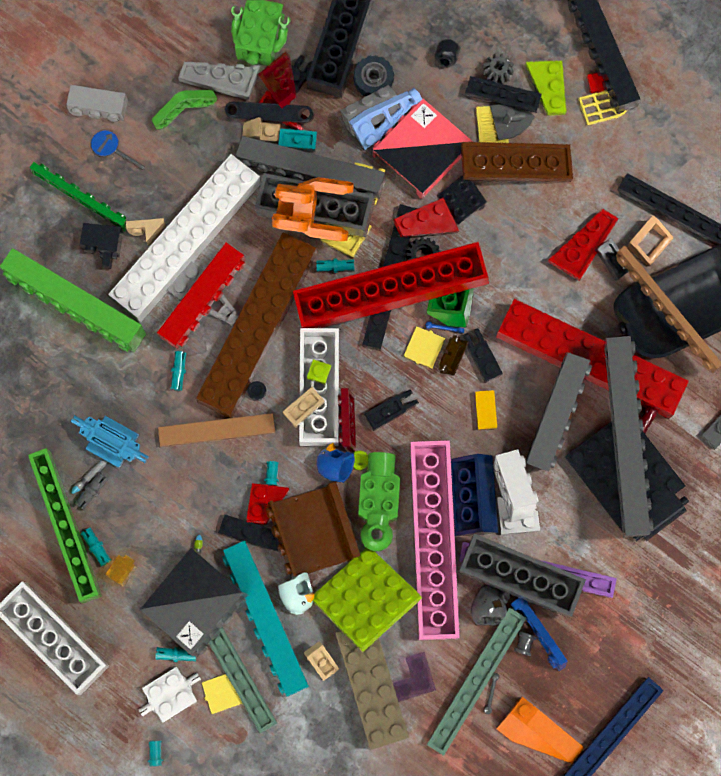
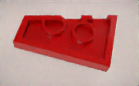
M444 198L393 220L400 237L459 232Z

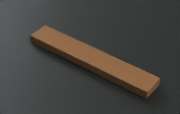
M273 413L158 427L160 447L274 434Z

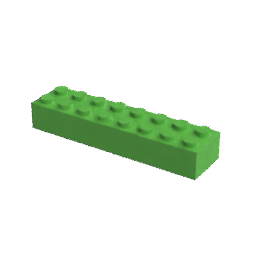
M13 248L0 265L7 281L15 286L19 284L25 292L30 295L34 293L39 297L40 301L47 305L50 302L58 312L62 314L66 312L71 316L72 320L79 324L83 322L87 329L94 333L98 331L110 343L115 341L118 347L125 352L130 350L135 353L146 336L145 330L138 322Z

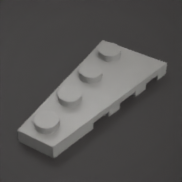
M184 62L179 75V81L250 100L260 71V65L246 67L241 64L226 66V64L220 63L218 65H209L208 63Z

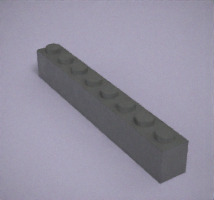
M242 136L236 153V158L247 167H256L262 172L271 171L278 176L285 177L287 175L301 181H308L317 177L349 181L354 183L353 191L374 195L376 199H380L386 181L385 172L245 136Z

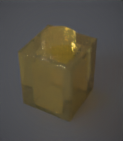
M118 555L105 575L125 587L137 569L133 565L135 560L127 555L124 557Z

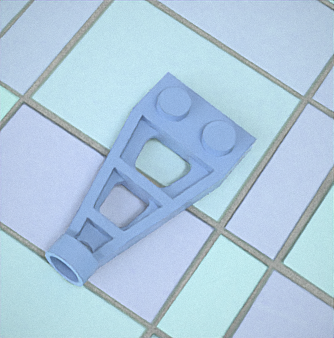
M415 88L375 105L349 121L364 150L380 140L413 105L422 100V97ZM399 103L400 108L390 116L388 109ZM383 113L385 121L379 128L374 129L371 119Z

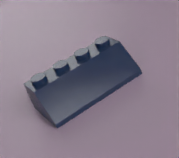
M472 454L451 459L454 536L498 533L493 456Z

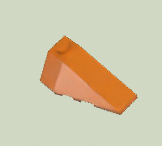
M520 697L496 728L512 742L569 763H573L584 749L581 744L524 697Z

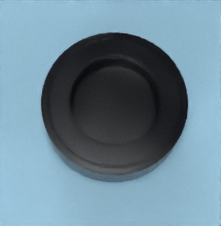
M254 381L249 384L247 393L250 399L260 401L265 398L267 390L262 382Z

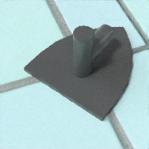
M502 104L490 106L498 141L513 138L523 133L535 118L533 114L526 110Z

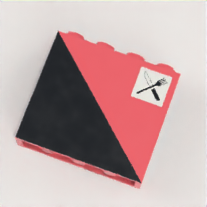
M422 99L411 107L407 115L404 114L399 119L398 125L395 128L392 127L387 131L386 137L382 141L376 142L373 146V157L379 156L417 189L416 195L423 199L462 158L461 143L473 141L427 101Z

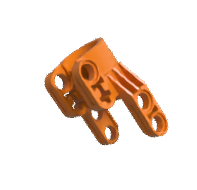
M317 177L299 183L297 186L278 184L274 195L279 198L276 214L273 213L272 227L303 232L309 237L347 241L349 232L342 227L314 223L317 191L344 195L353 192L354 183Z

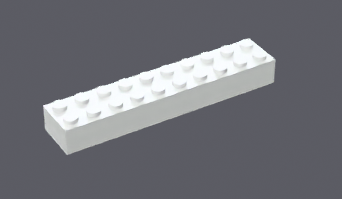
M230 154L108 294L111 300L141 323L168 292L167 289L189 263L196 260L261 185L260 176Z

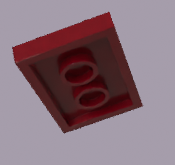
M341 388V394H338V405L341 406L338 420L339 425H342V432H339V442L348 452H355V395L349 388Z

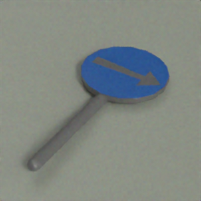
M108 130L100 131L93 136L91 147L97 155L105 157L116 152L138 167L145 169L144 165L117 149L119 141L113 132Z

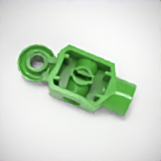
M369 453L367 472L361 475L358 517L367 523L362 527L360 535L364 546L372 551H382L388 548L393 538V532L388 523L397 520L400 477L394 474L395 455L391 453ZM374 530H380L383 536L376 540L372 538L371 533Z

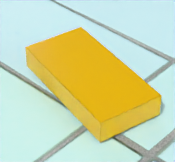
M494 390L475 391L478 430L497 429Z

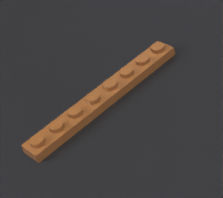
M623 246L619 249L616 255L618 263L622 267H626L631 279L640 284L641 290L646 296H650L655 308L664 313L666 321L678 330L679 337L687 341L693 354L698 355L702 359L703 366L707 370H711L712 373L717 371L721 367V361L627 247Z

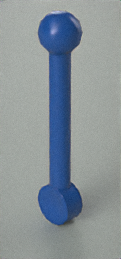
M430 321L425 324V327L428 329L437 328L464 334L465 330L463 328L432 324Z

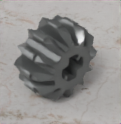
M494 53L492 58L488 57L486 59L487 63L483 64L485 69L483 75L488 76L487 80L499 81L501 84H504V80L509 82L511 75L514 73L512 69L514 64L509 62V56L503 58V53L500 54V57Z

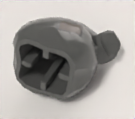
M487 584L482 586L472 602L471 616L473 621L481 626L500 624L506 616L505 604L510 599V594Z

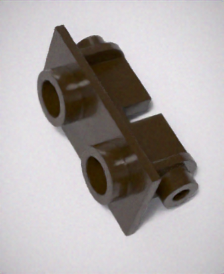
M456 335L449 338L446 347L449 353H444L438 364V370L441 374L455 375L469 341L459 340L460 337Z

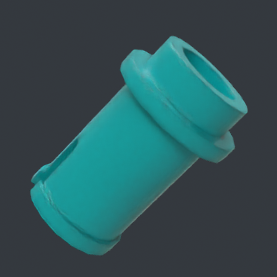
M267 461L266 478H264L265 485L277 486L279 479H277L279 462Z
M161 741L148 742L150 759L148 763H150V767L162 766L164 759L161 756Z

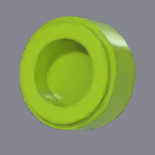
M355 451L353 468L358 471L366 469L368 467V454L364 451Z

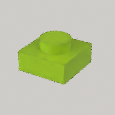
M313 359L307 379L326 384L332 365Z

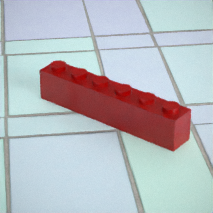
M225 243L158 330L157 334L159 337L177 350L180 346L183 347L187 343L188 335L191 331L195 332L199 327L201 318L209 314L212 309L210 306L213 302H217L222 297L223 289L232 284L235 273L237 271L240 272L246 264L244 254L228 243Z

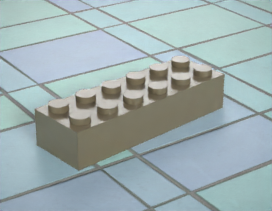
M342 631L335 632L370 750L408 739L409 735L379 638L362 652Z

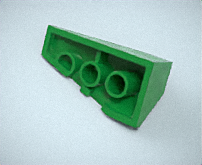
M474 288L430 299L427 314L447 326L467 328Z

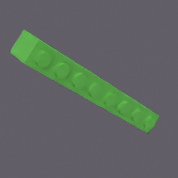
M45 448L29 454V460L79 602L84 604L102 597L51 452Z

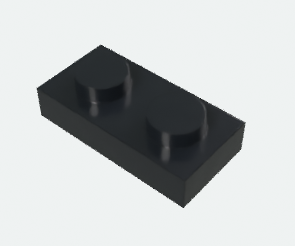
M612 238L606 240L595 249L615 280L620 279L629 272L625 266L622 267L618 263L616 255L619 248Z

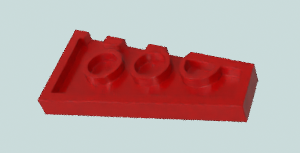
M602 209L547 262L580 281L597 254L595 249L605 242L619 218Z

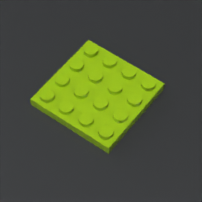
M365 548L360 553V557L349 562L314 593L313 602L362 652L422 599L421 595L375 551Z

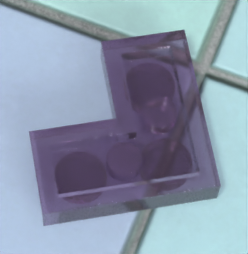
M425 652L405 657L411 677L393 682L398 702L436 691Z

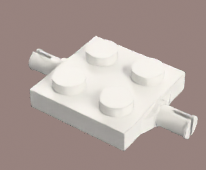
M178 667L173 668L142 688L148 698V704L138 709L139 712H142L141 715L144 716L153 710L158 714L161 721L165 722L198 701L192 692L191 686L201 680L200 676L196 673L187 679L181 674Z

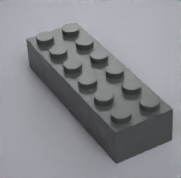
M264 173L255 205L257 216L272 218L273 213L276 214L279 198L275 197L274 193L278 184L297 186L305 181ZM317 191L314 223L342 227L350 235L366 238L375 204L374 195L356 191L344 195Z
M569 352L565 353L528 452L527 464L548 472L550 467L554 468L558 458L555 456L557 449L561 450L564 443L563 432H567L571 424L569 419L570 413H575L578 402L575 400L578 394H582L585 384L582 383L584 376H589L592 365L589 364L590 360Z
M477 534L472 536L458 573L567 618L572 617L586 581L582 577Z

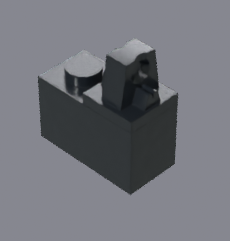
M83 223L80 246L87 253H96L98 251L100 253L99 257L103 258V268L111 269L113 259L120 257L123 231L118 226Z

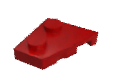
M252 483L247 522L267 524L270 520L266 514L267 504L272 500L273 502L283 500L288 495L289 488Z

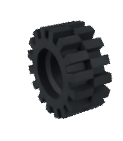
M420 237V240L415 239L414 242L410 243L406 257L407 260L417 258L416 253L421 249L428 250L430 254L441 251L434 240L430 241L428 237L427 240L424 237Z

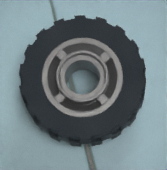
M370 55L361 59L354 70L353 79L356 90L362 96H368L388 85L392 88L394 72L390 62L386 61L383 57H378V55ZM374 74L378 76V79L372 80L369 76Z

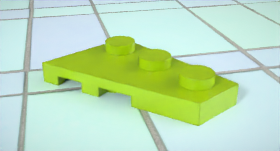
M526 62L525 66L529 70L533 84L538 93H542L540 100L547 116L565 115L566 101L563 62Z

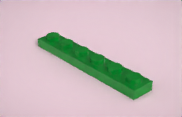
M33 162L29 167L32 173L113 225L121 227L124 232L126 231L127 220L122 213H114L109 205L104 202L100 204L95 201L96 198L88 192L84 194L72 182L68 184L65 182L64 177L58 173L54 175L49 172L50 169L42 163L38 165Z

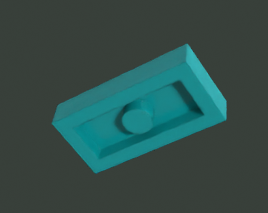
M280 129L278 145L301 151L315 152L317 132Z

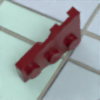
M285 51L258 73V76L281 108L297 97L290 55Z

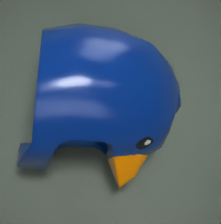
M333 443L329 444L317 456L316 466L319 474L331 481L344 483L353 470L354 453L341 452L336 449Z

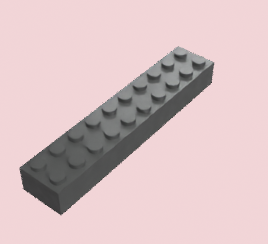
M630 336L606 338L604 349L623 538L647 536L653 530V520L648 515V511L651 510V500L646 496V492L649 490L648 478L645 479L644 472L647 470V460L643 459L642 456L643 451H645V441L640 436V433L643 431V421L638 416L641 411V401L637 400L636 396L639 392V381L635 380L634 375L637 372V362L633 361L632 357L635 353V342L631 341Z

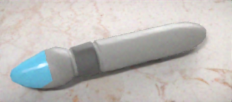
M101 460L80 482L73 486L71 493L75 494L81 491L106 466L107 461Z

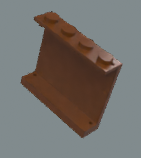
M336 482L329 483L324 488L277 502L272 500L267 504L266 514L268 519H272V533L275 538H278L280 544L278 545V551L280 556L284 557L286 563L284 564V570L286 575H290L291 579H294L301 573L310 574L352 561L361 556Z

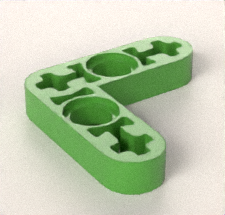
M213 90L181 91L174 95L152 118V122L156 129H163L185 108L208 107L217 101V97Z

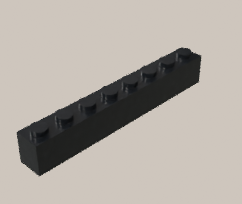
M568 0L569 10L575 15L576 26L581 29L583 42L588 45L589 56L596 64V72L598 76L602 75L603 88L610 96L611 107L615 108L617 113L637 107L641 98L598 0Z

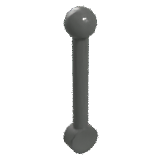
M493 673L492 675L493 681L488 703L484 708L485 714L492 713L491 704L496 681L499 679L498 673Z

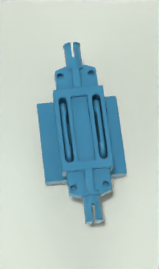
M76 415L73 416L74 419L71 420V423L79 426V433L89 441L85 448L87 451L119 469L125 459L131 462L137 458L144 463L147 462L149 456L140 452L141 445L136 442L139 437L138 433L107 416L102 421L99 419L95 420L90 416L84 421Z

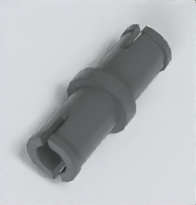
M98 472L91 483L84 487V492L74 503L85 510L94 496H98V491L109 479Z

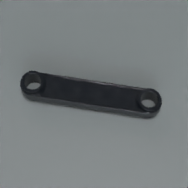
M231 101L225 106L226 115L233 119L253 120L261 118L263 121L309 123L315 116L313 109L306 105L287 104L281 108L278 104ZM236 105L237 112L232 115L230 109ZM304 110H309L310 115L307 119L302 118Z

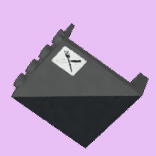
M190 548L140 610L190 655L197 657L206 651V645L210 640H214L219 635V629L224 624L230 622L233 618V612L244 605L248 594L238 589L206 561L200 552Z

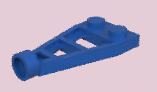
M521 598L515 600L511 604L514 611L522 612L524 617H526L528 624L549 657L547 660L553 669L557 668L558 671L564 669L567 659L532 611L528 602Z

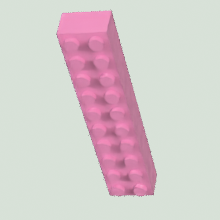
M450 441L410 442L416 591L422 597L417 603L418 641L459 639Z

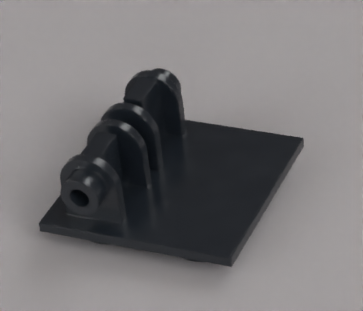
M463 175L437 195L440 199L444 198L452 217L458 225L478 209L479 211L484 209L487 203L472 180H463Z

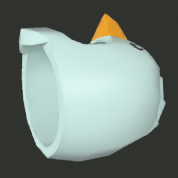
M301 573L295 579L278 586L282 603L291 613L297 615L304 614L312 606L315 594L312 591L308 573Z

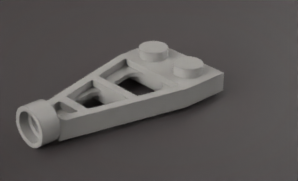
M191 261L167 289L168 292L181 301L204 270ZM222 295L219 300L223 303V307L219 311L211 309L209 315L223 320L233 327L240 313Z

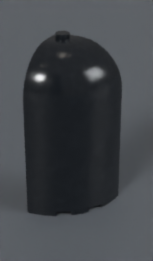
M721 244L651 276L702 339L721 331ZM638 282L627 287L615 299L613 309L618 321L617 327L621 334L631 337V341L635 342V350L641 355L649 358H662L690 346L686 340L684 341L679 337L678 330L666 321L664 313L655 308L653 300L642 292Z

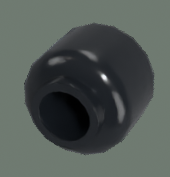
M451 39L440 41L436 48L435 60L442 67L455 65L459 58L460 46Z

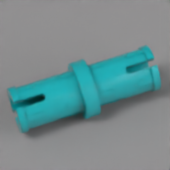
M333 258V260H317V272L334 271V273H338V271H355L354 259L337 260V258Z
M175 351L174 365L171 368V390L183 391L184 374H186V352Z
M92 528L86 529V532L83 531L81 536L89 546L88 550L94 554L100 566L103 567L107 565V562L110 563L112 559L108 556L103 548L104 544L102 541L99 542Z
M177 646L174 648H156V660L196 662L197 659L196 656L190 655L185 649H179Z

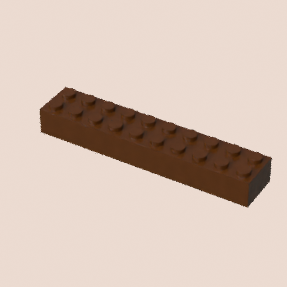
M282 232L196 397L199 404L228 418L234 417L249 384L252 382L294 300L293 291L300 289L317 256L316 247Z

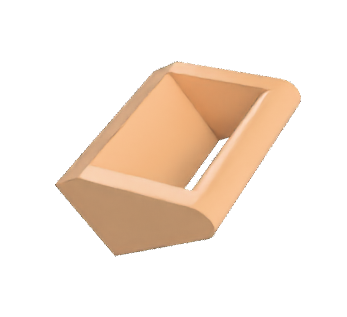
M652 216L630 241L627 249L645 264L651 266L674 238L655 216ZM654 229L664 239L647 256L639 247V244Z

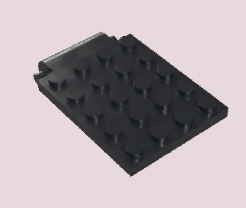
M611 421L564 458L622 532ZM642 431L640 436L645 441V451H643L642 456L643 459L647 460V470L644 472L645 479L648 478L649 490H647L646 496L651 500V510L648 511V515L653 520V530L650 531V535L633 537L636 542L641 538L647 542L687 512L684 506L689 503L686 496L678 499L675 495L686 485Z

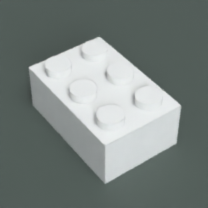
M518 450L496 455L493 467L510 522L532 517L538 502L537 493L532 491L531 476L529 473H526L524 468L526 467L525 458L523 455L520 456Z

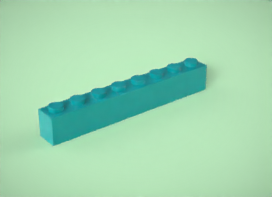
M242 541L223 550L225 555L222 556L225 566H230L233 572L229 574L233 584H238L240 590L248 594L245 598L248 609L245 612L249 621L254 620L256 628L253 630L257 639L261 638L264 646L261 648L265 657H270L272 664L269 667L273 676L277 675L280 683L277 685L281 694H286L289 697L308 688L309 685L246 542Z

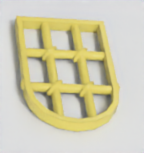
M605 91L579 98L587 126L618 118L624 115L627 110L620 114L616 112L615 108L600 110L599 104L610 102V96L608 99L601 101L596 98V96L608 93ZM593 97V103L583 105L582 100ZM596 106L597 112L586 114L585 108ZM614 111V116L603 118L602 113ZM599 115V120L588 121L587 117Z

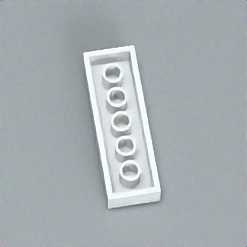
M300 328V396L313 387L324 399L325 403L299 425L300 446H328L331 443L334 446H339V328ZM313 359L332 365L326 384L307 379Z
M22 581L0 603V618L77 695H82L109 667L27 583Z

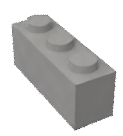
M71 85L66 106L69 112L75 116L89 115L94 119H100L101 117L117 122L118 120L124 121L128 99L125 93Z
M388 85L343 108L340 112L345 127L352 136H355L349 121L363 111L397 96V94ZM399 103L388 109L390 116L400 108ZM379 114L371 119L373 126L385 120L384 114Z

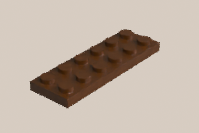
M461 143L463 180L571 182L573 180L570 144Z

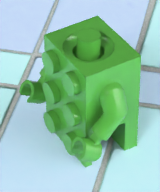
M246 0L245 8L243 9L241 6L239 14L235 12V6L232 7L231 12L234 17L232 18L231 33L235 44L237 60L247 61L253 65L262 64L267 66L274 61L275 54L286 44L287 25L291 22V18L288 16L287 23H283L285 17L282 14L283 4L266 0Z

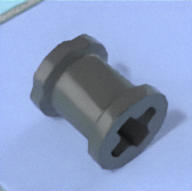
M519 632L520 638L517 648H514V652L531 657L530 650L536 637Z

